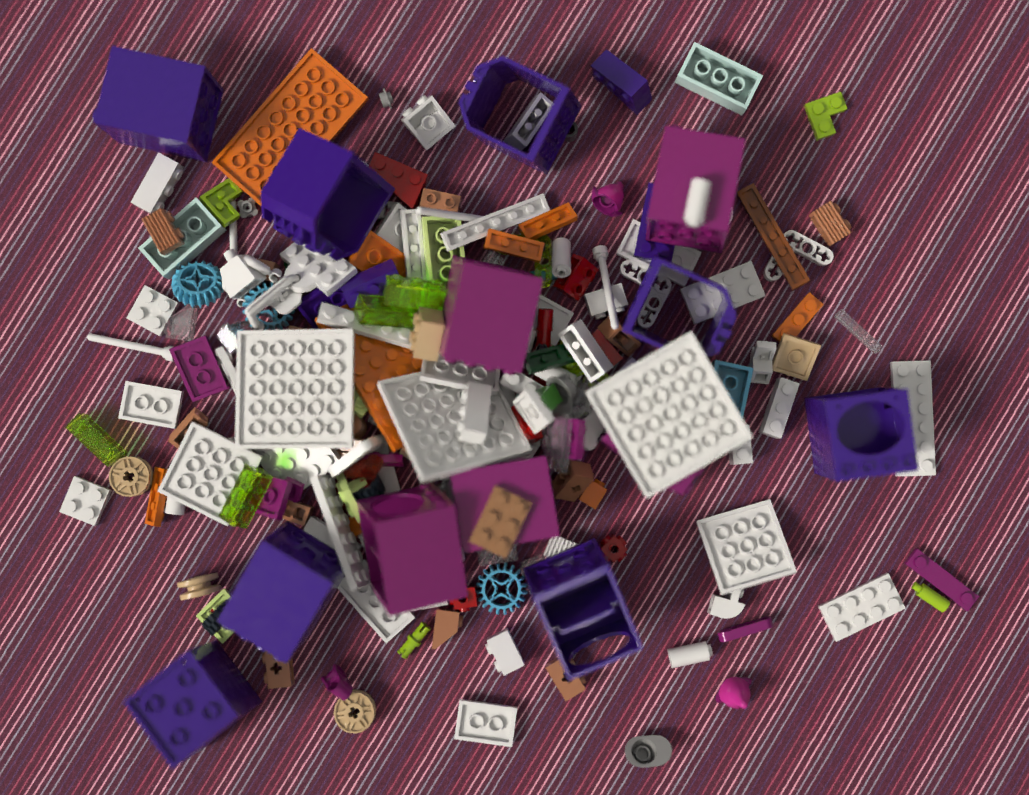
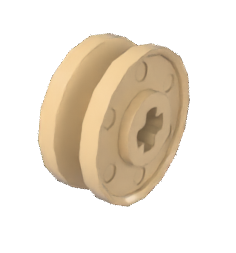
M127 456L117 460L112 465L109 471V482L113 490L122 496H138L150 489L154 472L152 466L146 460L140 457ZM130 473H134L135 477H132L133 480H129L128 476H131Z
M218 573L201 575L178 582V588H187L188 590L179 595L180 600L196 598L220 591L221 585H211L210 582L218 578Z
M357 689L353 690L349 698L346 700L339 699L335 704V722L339 728L347 733L363 732L371 725L376 716L375 701L367 692ZM353 707H354L355 709H357V708L359 709V712H358L357 715H356L355 713L352 714L351 711H352Z

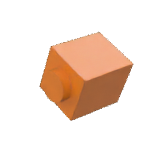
M595 478L578 499L596 510L607 491L604 488L605 484Z

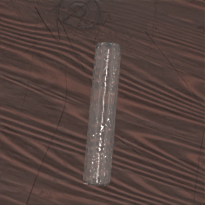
M840 309L835 314V319L872 353L876 354L881 350L882 345L843 309Z

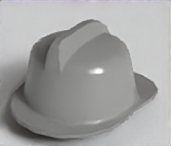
M568 374L558 378L551 376L547 379L546 386L554 383L563 399L552 412L560 419H567L572 414V400L576 396L577 388Z
M660 735L637 736L627 742L625 755L630 764L635 767H656L664 765L669 761L672 755V747L670 742Z

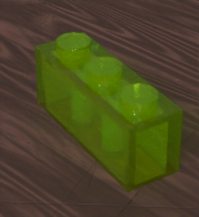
M398 274L386 275L383 304L413 309L425 307L442 310L446 294L445 283L437 279L422 280L419 277L406 278Z
M359 294L354 306V312L360 325L414 328L413 316L414 313H418L413 298Z
M78 413L65 427L107 467H112L117 460L123 458L128 453L87 414Z
M245 464L219 517L229 525L247 529L273 476L262 468Z

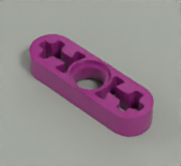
M766 616L720 630L717 634L720 642H727L770 629L774 625L771 616Z

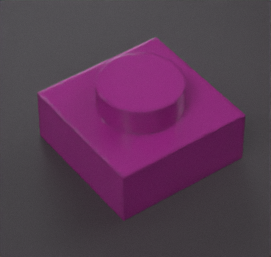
M286 477L285 481L293 483L288 500L298 503L301 500L305 484Z

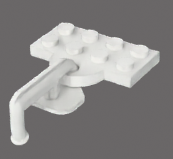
M294 242L279 254L281 259L289 265L285 270L284 277L247 306L245 315L254 330H263L264 323L259 321L256 315L268 305L280 314H289L301 304L302 294L316 287L327 296H331L358 273L356 267L344 258L336 261L329 256L330 253L324 256L317 252L313 253L305 248L306 244L300 246Z

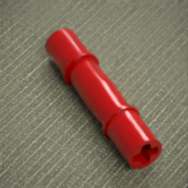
M538 308L536 347L538 344L544 343L548 348L551 347L553 309ZM533 375L534 381L544 387L546 386L545 380Z

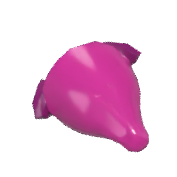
M621 181L604 185L599 189L593 187L591 199L597 210L610 217L623 215L620 212L624 199Z
M731 677L726 679L716 694V703H724L726 706L734 709L747 708L751 696L749 686L752 680L748 677Z

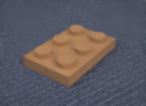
M495 486L469 542L506 559L532 502Z

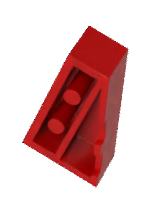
M375 152L369 166L395 188L392 194L409 209H417L422 197L423 188H426L429 182L428 174Z

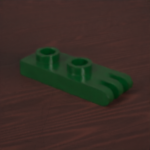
M564 344L526 353L524 360L529 374L576 362Z

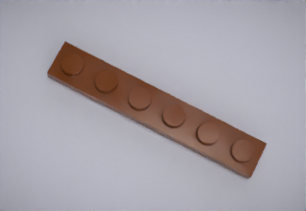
M754 183L736 192L792 291L809 283L808 275Z

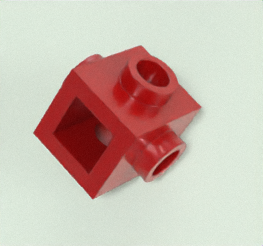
M613 534L611 536L607 535L600 542V549L607 562L610 560L614 563L616 561L620 562L626 557L627 554L625 552L628 549L625 545L627 542L620 535L617 537ZM612 546L618 547V551L616 553L611 552Z
M476 585L467 586L468 596L465 600L459 598L450 601V605H454V610L459 609V612H466L471 610L470 607L478 606Z

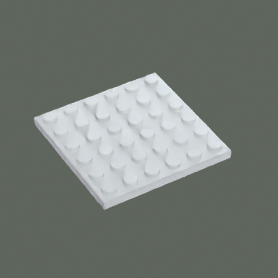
M355 329L237 331L235 449L354 448Z
M692 331L585 392L646 499L753 438Z
M421 371L378 381L377 387L421 483L531 454L532 448L500 386L498 387L497 396L491 395L488 430L484 443L481 445L459 440L460 432H457L459 420H462V416H459L460 405L464 403V400H461L462 389L420 381Z

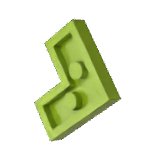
M841 92L804 105L816 141L836 134L830 116L847 110Z
M230 178L200 196L199 200L224 228L240 217V214L230 202L242 195V190Z

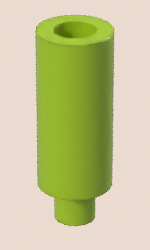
M917 582L913 583L911 588L916 591L915 595L940 612L947 610L950 605L948 599L924 583L921 585Z

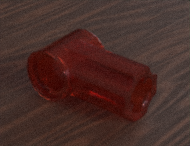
M371 454L367 459L358 460L345 470L344 474L348 479L364 477L367 480H374L383 467L384 461L380 456Z

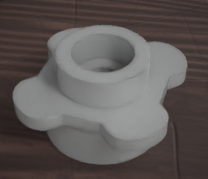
M384 88V92L379 93V97L384 108L390 107L392 109L391 103H394L391 93H386Z
M252 198L238 201L237 205L240 207L239 214L241 218L258 214L256 202Z

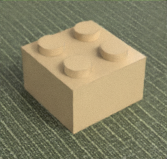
M419 307L418 313H414L413 316L414 331H410L409 334L410 350L413 352V358L437 362L445 328L442 310Z

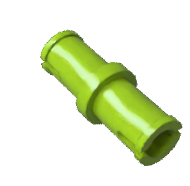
M422 621L416 630L407 636L406 642L398 649L397 653L399 655L402 654V658L407 659L416 646L419 647L421 645V640L431 630L429 626L426 627L427 624Z

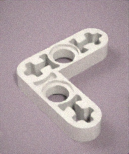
M788 230L784 233L785 238L792 235L794 241L802 240L798 248L795 247L797 245L795 242L789 244L796 254L820 266H826L832 262L834 256L829 248L794 230ZM804 243L812 246L810 253H805L802 250ZM818 248L819 250L817 251V253L821 255L823 253H826V257L828 258V260L826 259L822 261V257L820 255L816 254L814 257L812 255L816 252V249ZM772 255L763 272L765 279L770 282L776 281L782 276L779 267L775 270L777 275L770 276L768 270H772L776 263Z
M625 260L620 266V273L625 278L640 285L642 282L640 275L646 272L648 268L632 260ZM631 264L632 270L637 271L638 268L641 269L637 274V278L633 277L635 273L632 271L626 273L624 266ZM658 273L656 275L658 278L656 282L662 283L665 281L667 289L660 290V286L656 283L653 287L651 286L650 292L637 316V324L644 329L653 325L671 290V281ZM657 298L659 306L652 308L649 305V299ZM646 307L649 311L655 312V315L651 313L648 318L651 322L643 324L641 316L645 317L648 311L644 310Z
M383 434L368 438L330 466L327 471L332 478H335L366 454L380 450L388 443Z

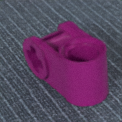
M334 664L332 670L326 676L323 675L321 680L329 692L341 700H346L352 694L353 686L348 680L345 671L339 665Z

